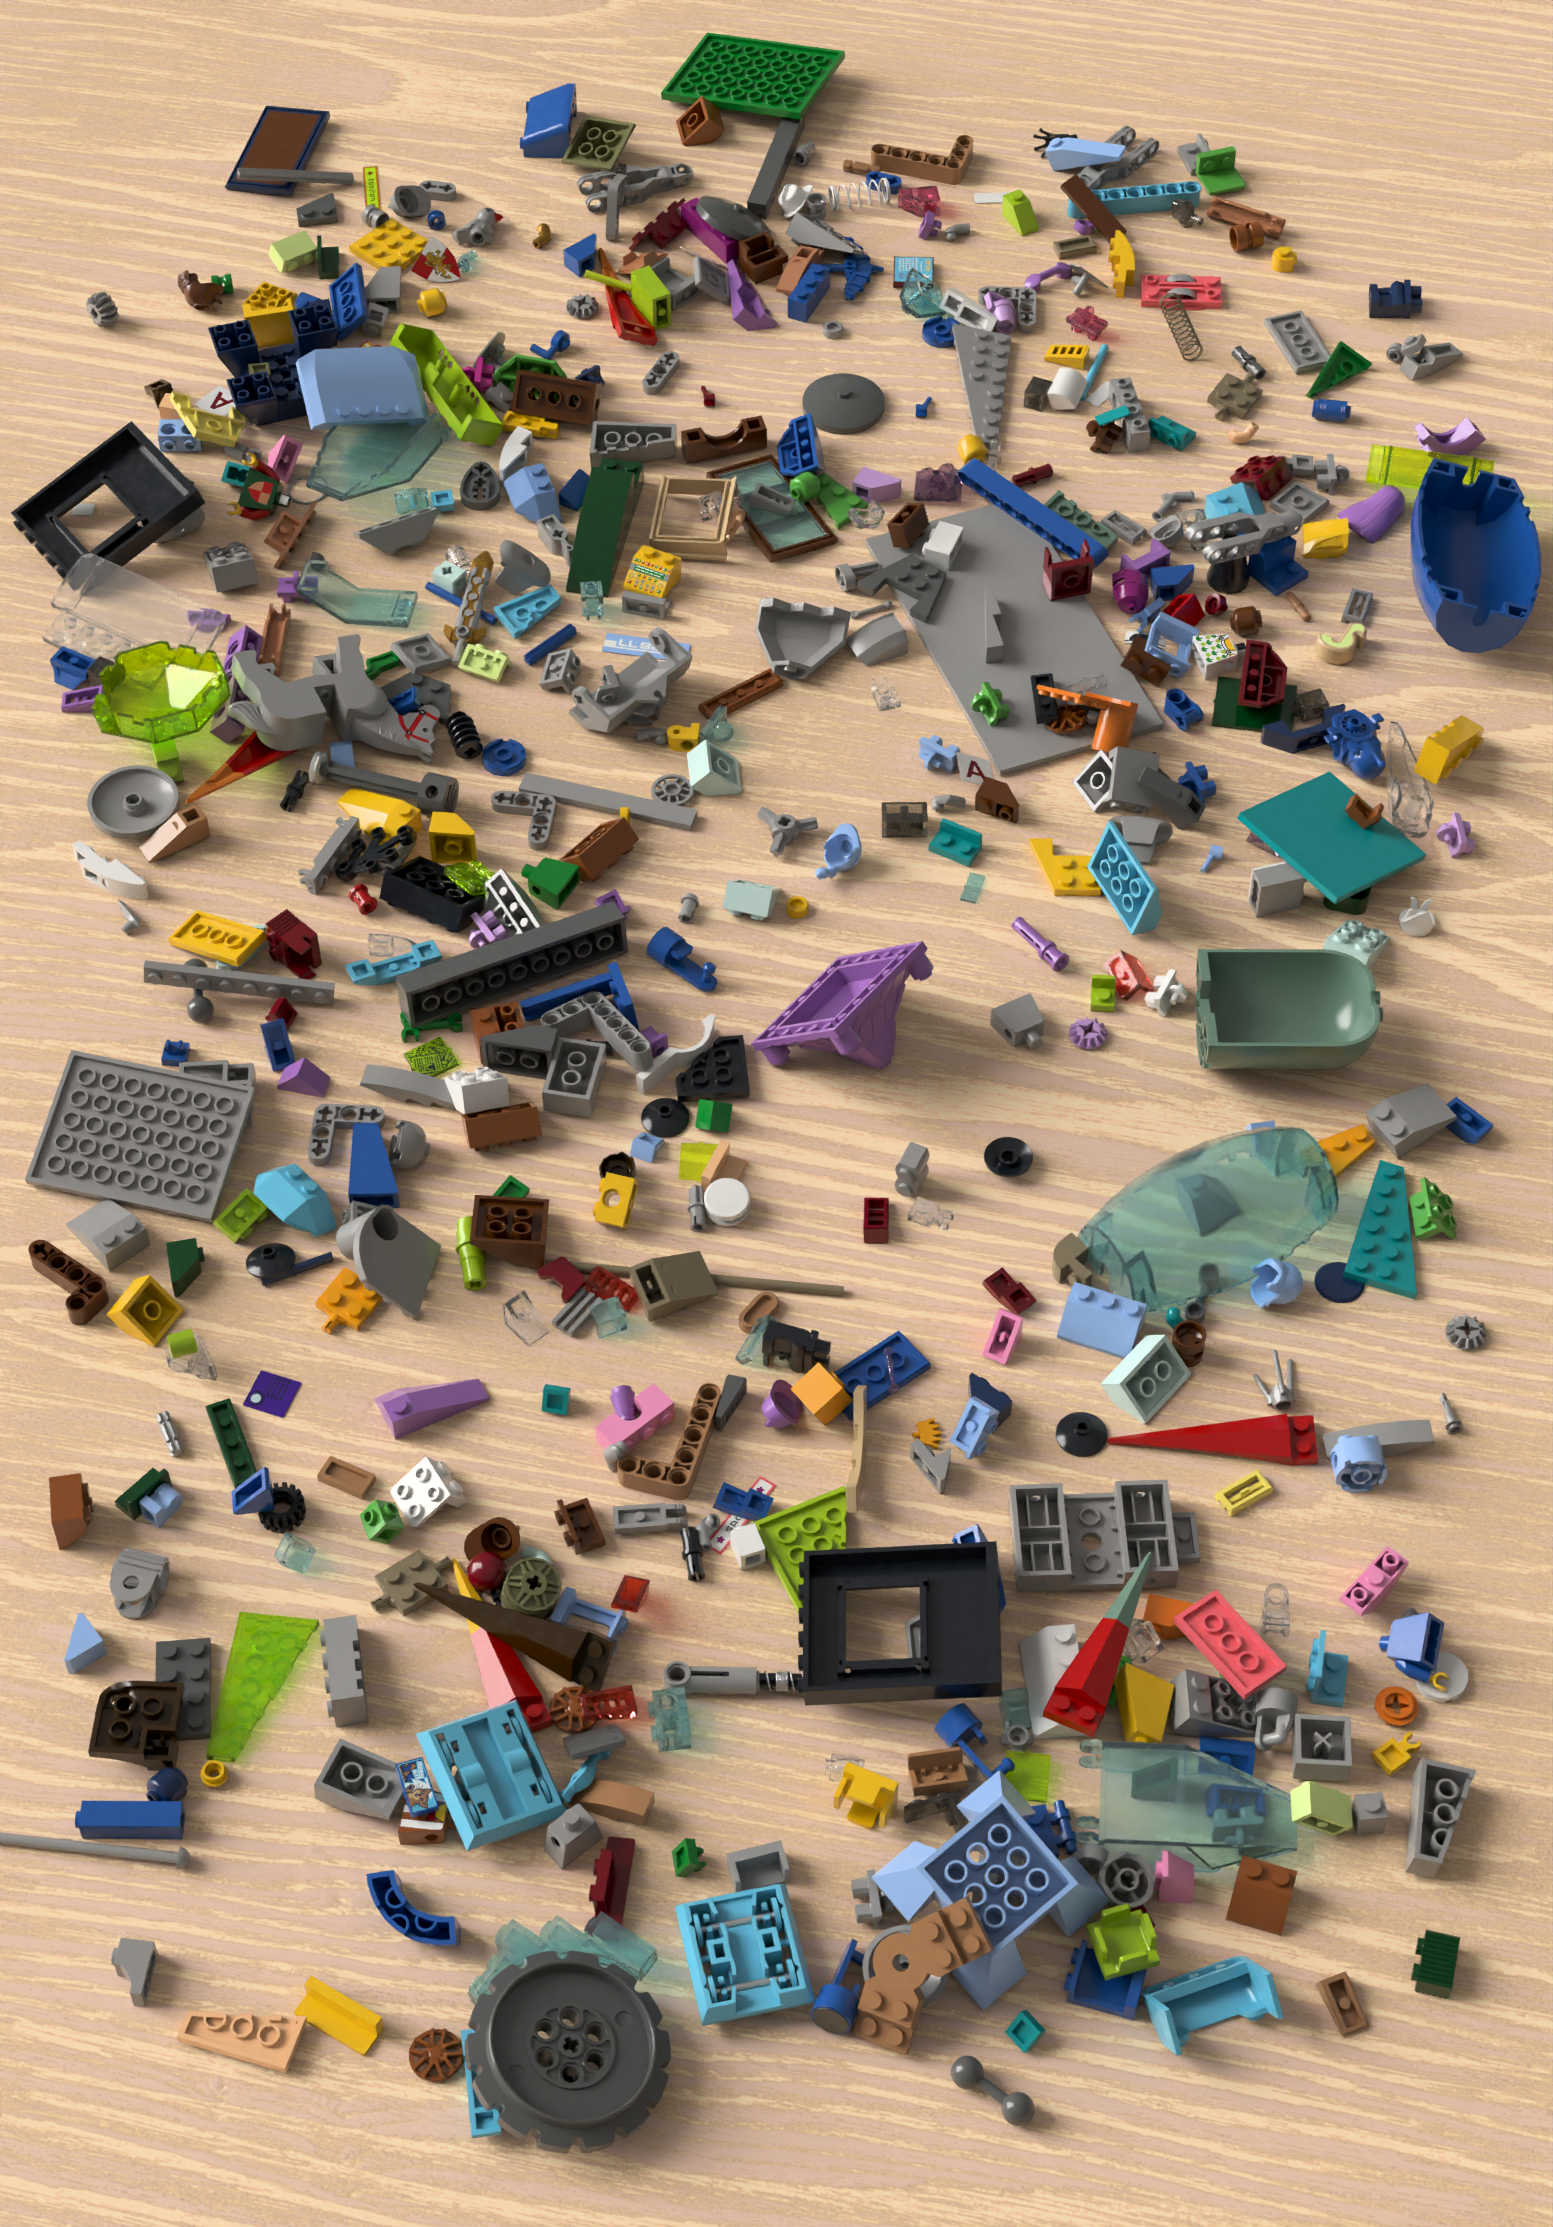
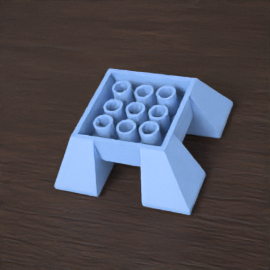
M1000 1770L957 1805L958 1809L970 1822L939 1849L914 1841L871 1877L908 1922L934 1900L943 1909L967 1897L969 1892H976L980 1895L981 1901L972 1904L995 1950L951 1971V1974L982 2011L1027 1974L1015 1941L1045 1915L1049 1914L1064 1933L1070 1937L1109 1903V1898L1074 1856L1059 1861L1026 1823L1036 1815V1812ZM974 1851L980 1852L984 1857V1861L974 1862L969 1854ZM1014 1855L1020 1856L1024 1860V1865H1013L1010 1857ZM993 1873L998 1874L1002 1877L1003 1883L999 1885L993 1884L988 1876ZM1009 1896H1017L1020 1898L1022 1905L1013 1907L1008 1903L1007 1898Z

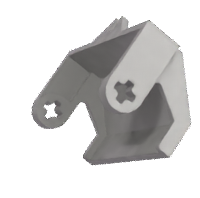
M657 627L649 633V639L652 645L665 656L666 660L659 662L648 651L643 653L640 658L618 674L620 678L617 699H613L610 702H596V691L591 694L585 687H577L572 692L573 701L577 706L571 708L569 714L583 728L608 733L624 720L631 725H652L653 720L648 719V717L653 715L655 720L659 719V710L667 702L666 688L686 673L693 656L665 630Z

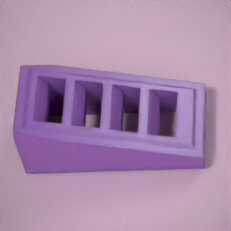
M105 685L64 692L61 710L62 712L109 711L110 694Z

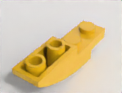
M1116 230L1115 238H1111L1108 263H1112L1111 271H1115L1114 276H1118L1113 279V289H1116V298H1124L1125 285L1133 286L1135 258L1127 238L1120 230Z

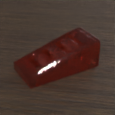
M598 1265L585 1281V1289H587L588 1293H594L596 1298L600 1297L603 1299V1302L627 1313L630 1312L639 1299L634 1287ZM616 1290H619L618 1294L614 1296L613 1294ZM625 1294H628L629 1296L625 1300V1302L622 1301V1298L625 1296Z
M624 1575L612 1601L611 1608L638 1613L648 1597L650 1580Z
M632 1685L578 1695L584 1721L637 1717V1705ZM625 1700L626 1705L621 1706L620 1701ZM603 1701L605 1709L600 1710L599 1702ZM609 1701H614L615 1707L611 1708ZM588 1702H593L595 1711H589Z

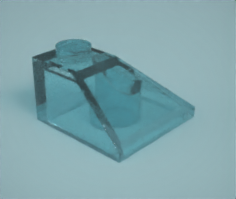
M912 268L908 273L899 296L902 310L915 318L947 314L946 311L939 308L943 300L940 287Z

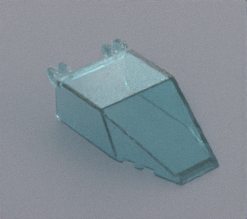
M434 412L422 427L417 425L409 426L408 422L333 426L322 440L323 445L321 450L318 451L317 461L312 467L306 486L339 501H345L410 482L444 442H447L451 434V428L445 426L442 429L441 417L437 412Z
M1098 1739L1085 1740L1080 1743V1751L1102 1754V1759L1097 1756L1088 1755L1081 1756L1079 1759L1081 1767L1101 1769L1099 1819L1094 1816L1077 1818L1076 1825L1079 1828L1099 1829V1834L1081 1831L1077 1833L1076 1840L1083 1845L1093 1844L1105 1848L1108 1851L1107 1859L1113 1854L1127 1851V1853L1143 1856L1152 1869L1155 1870V1862L1161 1861L1162 1850L1170 1851L1194 1865V1872L1213 1873L1221 1871V1868L1234 1864L1240 1866L1242 1855L1254 1859L1261 1857L1262 1859H1267L1297 1851V1823L1292 1822L1291 1794L1186 1744L1110 1742Z

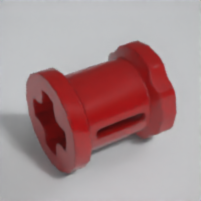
M359 884L350 890L349 898L358 905L361 914L367 915L377 908V900L370 896L366 885Z

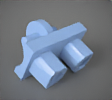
M935 734L929 739L923 736L919 740L921 744L919 756L924 760L925 769L931 770L935 766L950 773L955 770L956 752L960 753V749L952 744L947 749L944 748L942 739Z

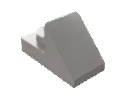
M918 1439L911 1443L910 1458L938 1493L942 1494L945 1491L952 1449L949 1448L935 1456L929 1446H925Z

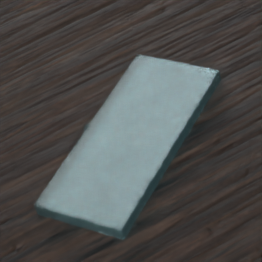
M970 872L960 900L976 904L986 876Z

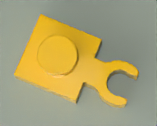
M1413 1732L1406 1733L1399 1743L1392 1737L1372 1752L1371 1757L1389 1777L1410 1763L1412 1757L1409 1753H1415L1420 1749L1421 1741L1413 1745L1408 1743V1740L1412 1738Z

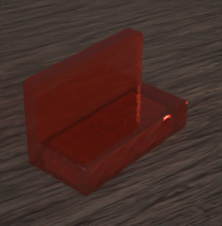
M1119 950L1103 964L1109 975L1116 976L1115 988L1121 999L1128 1001L1140 989L1145 992L1154 991L1135 956Z

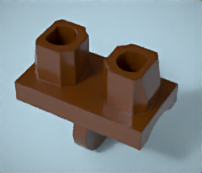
M1091 420L1087 424L1086 429L1090 437L1096 438L1089 450L1095 453L1100 448L1108 453L1119 438L1123 428L1116 425L1115 421L1099 426L1096 420Z

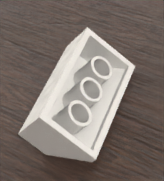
M1075 1624L1047 1626L1019 1642L1034 1740L1088 1736L1042 1717L1044 1708L1054 1691L1055 1685L1079 1652Z

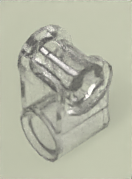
M1272 1583L1267 1586L1264 1593L1260 1633L1261 1635L1276 1633L1288 1637L1290 1629L1289 1593L1282 1584ZM1270 1598H1277L1280 1602H1274Z

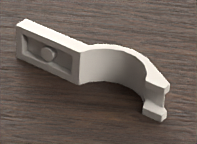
M709 1014L702 1020L705 1031L702 1033V1041L696 1046L687 1049L669 1047L653 1061V1066L650 1069L640 1071L636 1075L637 1090L643 1095L646 1094L677 1067H690L691 1063L703 1051L707 1052L711 1048L716 1032L714 1026L715 1016Z

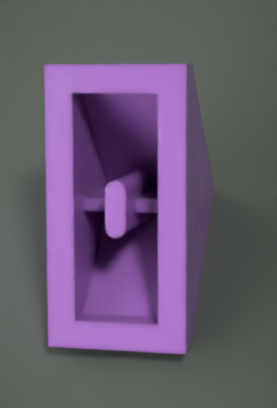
M304 1057L284 1068L277 1084V1089L323 1098L331 1079L330 1076Z

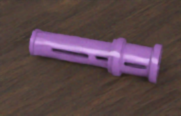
M1017 917L1012 922V929L1018 932L1038 951L1039 958L1046 960L1051 965L1053 971L1058 972L1066 967L1069 962V956L1059 951L1053 941H1047L1023 917Z

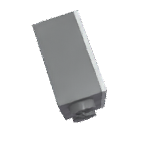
M1286 861L1252 869L1248 901L1256 918L1300 908L1301 899L1304 898L1303 887L1307 879Z

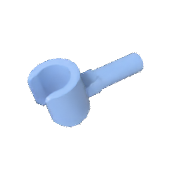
M1217 845L1210 847L1209 856L1200 869L1201 872H1206L1213 859H1222L1224 847Z

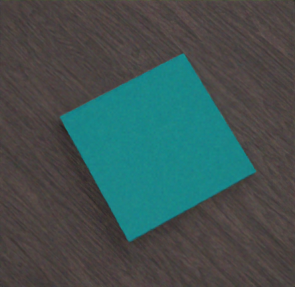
M1330 771L1240 812L1237 818L1334 904L1423 861L1427 855L1384 817L1377 824H1370L1362 829L1345 812L1350 797L1355 795V793Z

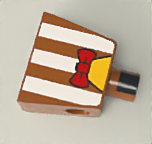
M434 1791L439 1806L438 1811L411 1818L406 1800L404 1799L398 1829L400 1845L442 1844L446 1841L448 1828L457 1829L442 1793Z

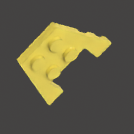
M171 392L169 399L194 438L203 442L209 441L223 447L234 448L247 420L244 415L232 406L229 411V417L192 408L189 395Z

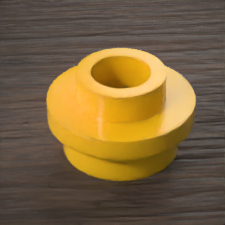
M217 1760L208 1761L201 1769V1781L204 1785L211 1788L223 1785L228 1778L227 1767ZM213 1773L219 1774L217 1777H210Z

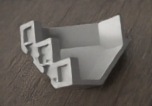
M776 598L760 599L755 632L773 673L788 679H803L846 644L851 612L837 607L820 608L805 602L788 603Z

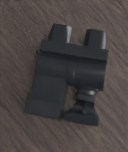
M769 1320L762 1342L763 1365L766 1367L769 1365L770 1356L776 1350L780 1353L779 1360L787 1359L790 1369L796 1373L804 1372L805 1375L818 1362L827 1371L830 1363L831 1342L819 1339V1331L811 1330L810 1333L803 1328Z

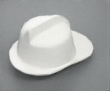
M794 184L784 186L778 198L784 217H792L801 210L813 189L812 185H807L803 188Z

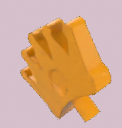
M935 1418L919 1421L916 1425L918 1432H912V1437H919L925 1446L938 1449V1444L934 1443L941 1442L940 1436L942 1431H937L940 1425L934 1424Z

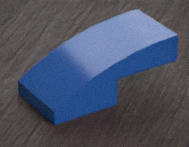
M723 1482L712 1508L737 1517L758 1521L767 1517L774 1498L752 1488L745 1492Z

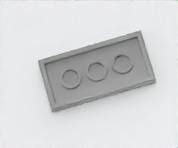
M1302 310L1264 319L1265 327L1296 375L1319 370L1324 367L1330 357V353Z

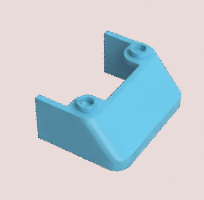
M1246 1956L1231 1957L1148 1986L1141 1991L1143 2003L1162 2044L1175 2055L1182 2054L1181 2047L1185 2046V2041L1190 2038L1189 2032L1227 2018L1241 2015L1250 2021L1264 2018L1265 2013H1270L1277 2019L1284 2018L1272 1973Z

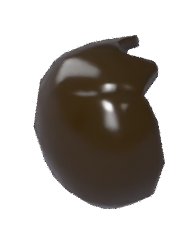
M624 1152L610 1154L602 1160L599 1166L600 1178H605L606 1172L635 1178L636 1164L633 1157L628 1156Z

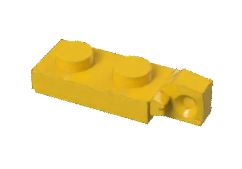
M507 411L501 422L503 424L502 430L513 432L520 426L531 431L532 436L536 437L546 436L547 438L557 439L559 435V424L547 421L546 417Z

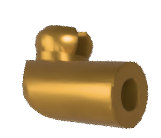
M545 223L538 225L536 231H539V237L534 239L532 243L537 249L551 240L550 227Z

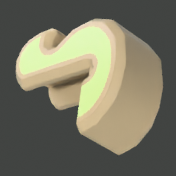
M1350 623L1339 641L1319 633L1315 652L1319 658L1328 663L1337 665L1347 664L1353 660L1356 648L1359 650L1364 648L1367 628L1361 623Z

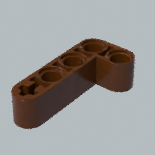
M36 1240L30 1244L28 1251L33 1268L71 1294L66 1299L70 1321L78 1326L90 1322L109 1302L105 1280L48 1241Z

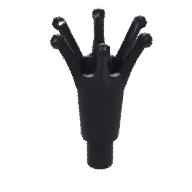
M1040 128L1039 132L1046 136L1034 134L1033 138L1043 139L1045 144L1035 147L1034 151L1047 148L1055 138L1069 137L1078 139L1076 134H1053ZM1042 153L1040 157L1043 158L1046 153Z

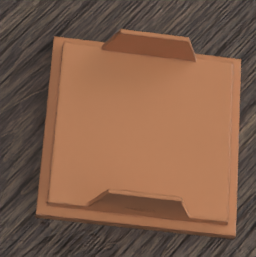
M653 250L637 256L632 251L622 257L623 267L618 269L616 274H631V271L646 266L651 267L668 256V253H656Z

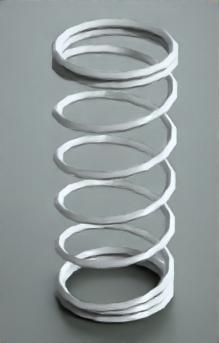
M881 178L879 186L872 179L869 187H867L865 182L861 181L858 189L854 183H850L848 191L841 184L838 188V194L833 186H829L828 198L831 210L833 212L837 208L841 210L839 200L841 186L846 191L849 209H851V185L856 189L859 207H861V183L867 189L869 205L871 206L870 186L872 181L878 190L879 203H882L880 185L884 202L889 203L891 192L888 179Z

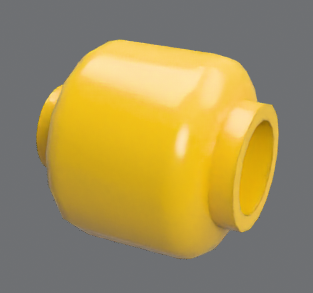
M438 288L422 291L420 293V300H417L419 312H424L427 317L442 314L445 311V307H448L444 292H440Z
M973 434L962 437L957 446V452L964 464H967L973 458L983 463L988 453L982 439Z

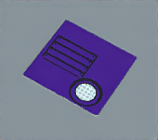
M261 1370L243 1406L283 1418L301 1382Z

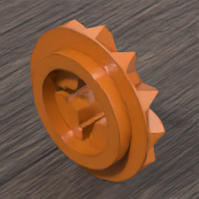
M1391 1686L1378 1693L1374 1709H1376L1378 1718H1382L1386 1725L1393 1724L1399 1728L1405 1724L1409 1726L1416 1719L1419 1705L1416 1697L1409 1690L1398 1686ZM1394 1699H1396L1398 1707L1401 1708L1399 1714H1396L1395 1710L1391 1708Z

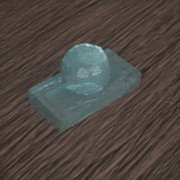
M722 705L717 707L699 733V744L705 739L711 743L715 740L725 743L732 739L734 729L727 722V707Z

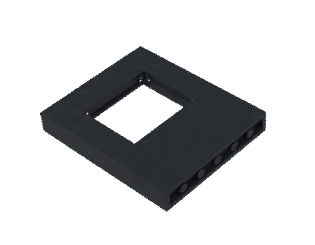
M131 421L12 511L11 514L15 518L13 524L20 532L25 531L24 536L31 544L36 543L34 547L40 555L46 554L45 559L52 568L57 567L56 571L63 580L68 579L67 583L74 592L78 590L85 596L205 504V501L193 484ZM105 484L130 510L135 518L92 551L88 552L59 518Z
M997 1541L804 1551V1562H799L800 1578H804V1584L799 1585V1599L803 1601V1608H799L798 1614L799 1624H803V1631L798 1632L799 1648L803 1647V1655H798L799 1671H803V1678L798 1679V1694L803 1695L805 1706L1003 1696ZM920 1587V1658L846 1661V1591ZM916 1665H921V1669H917ZM849 1668H850V1671H851V1672H850V1673H847V1672L845 1671V1669H849Z

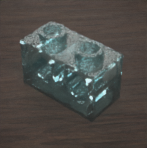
M685 1688L653 1690L652 1701L647 1702L649 1718L655 1719V1725L650 1726L652 1742L658 1743L659 1752L691 1748ZM664 1706H671V1707H673V1708L668 1709V1710L662 1709V1707H664ZM667 1730H674V1731H676V1732L673 1733V1734H667V1733H665V1731H667Z

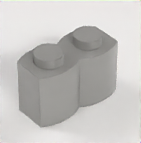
M910 1142L896 1165L897 1179L895 1181V1188L902 1196L915 1198L929 1173L927 1162L930 1154L927 1147Z

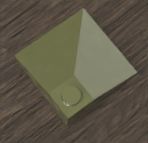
M585 116L561 161L563 164L612 171L636 125L635 123Z

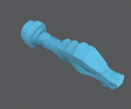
M611 1750L590 1755L588 1760L580 1765L578 1772L571 1776L567 1787L559 1792L562 1801L569 1803L575 1793L582 1791L594 1780L593 1776L597 1771L596 1765L599 1763V1760L608 1759L611 1755Z

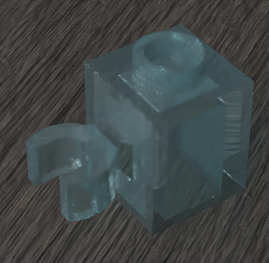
M602 581L580 582L582 616H585L586 620H590V616L597 615L598 620H600L602 615H604Z

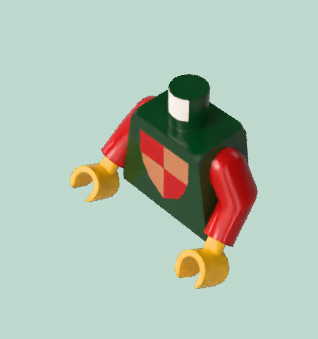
M246 453L251 457V462L248 463L242 460V463L247 466L253 465V468L249 467L238 503L231 502L228 504L233 506L235 511H227V515L233 516L238 514L239 517L255 521L266 518L269 514H275L278 505L288 508L291 503V496L282 494L283 485L280 483L279 476L270 466L257 460L253 453Z

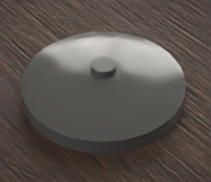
M706 195L702 196L696 205L698 214L709 225L733 239L741 241L764 231L771 235V231L766 223L741 204L721 197Z
M848 373L831 374L815 380L807 387L802 399L804 415L811 413L816 428L828 433L841 435L855 434L873 427L883 416L885 406L883 392L873 381Z

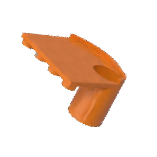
M1037 685V689H1039L1038 694L1101 709L1092 749H1102L1109 753L1110 750L1117 746L1128 748L1138 708L1137 703L1086 692L1085 696Z

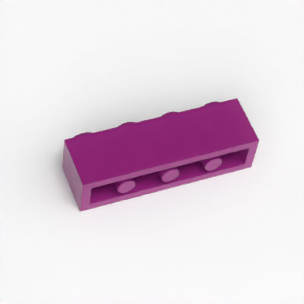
M697 197L681 204V218L688 224L686 228L726 265L732 258L734 260L739 259V241L713 228L698 214L696 205L699 199Z

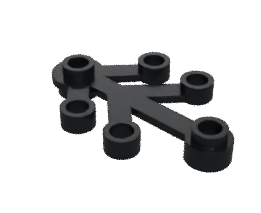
M403 825L398 828L396 836L380 846L379 844L386 837L382 827H377L371 831L373 839L368 848L363 839L353 841L351 844L353 852L347 861H343L338 865L336 870L337 877L344 882L353 880L359 873H376L380 869L377 863L379 861H396L400 855L393 846L398 843L402 846H408L415 842L417 835L414 829L408 825Z

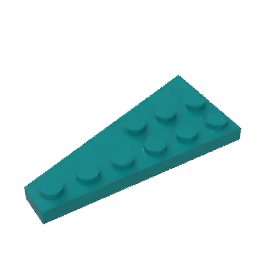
M1380 1160L1343 1277L1415 1300L1417 1288L1404 1167Z

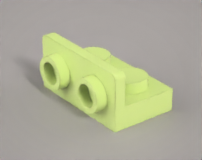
M468 644L458 668L461 671L499 683L505 668H510L512 663L508 659V655L502 651L496 650L492 652L481 644H476V646Z

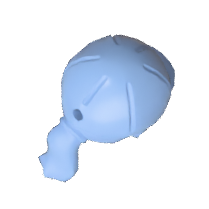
M849 823L839 825L823 846L825 849L824 860L828 866L827 868H818L815 871V875L819 880L834 878L837 873L847 871L858 864L862 855V843L858 831L853 825Z

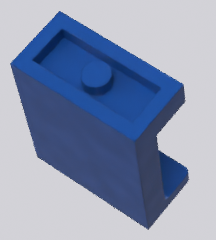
M1082 1939L1080 1949L1074 1948L1070 1964L1075 1965L1073 1974L1067 1973L1063 1990L1068 1991L1067 2002L1134 2021L1147 1969L1105 1980L1094 1949L1088 1948V1941Z

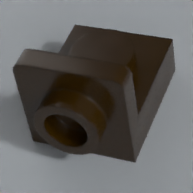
M163 379L144 386L146 394L154 398L158 409L165 393L171 394L173 391L171 383Z

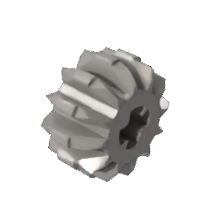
M99 292L88 298L86 302L87 312L90 314L93 322L100 328L110 326L117 321L119 317L118 308L115 306V302L110 295H107L106 292Z

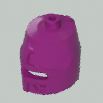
M1124 569L1113 573V597L1119 609L1126 614H1136L1143 611L1148 600V581L1145 575L1132 569Z

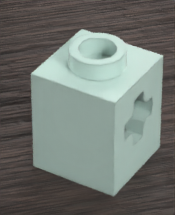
M447 560L440 566H437L432 572L433 584L456 596L467 586L466 570Z

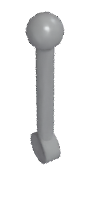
M887 600L884 604L859 612L851 611L850 618L856 620L859 616L883 608L890 609L892 602Z

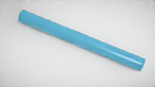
M1106 344L1101 345L1087 374V385L1079 401H1084L1109 349Z

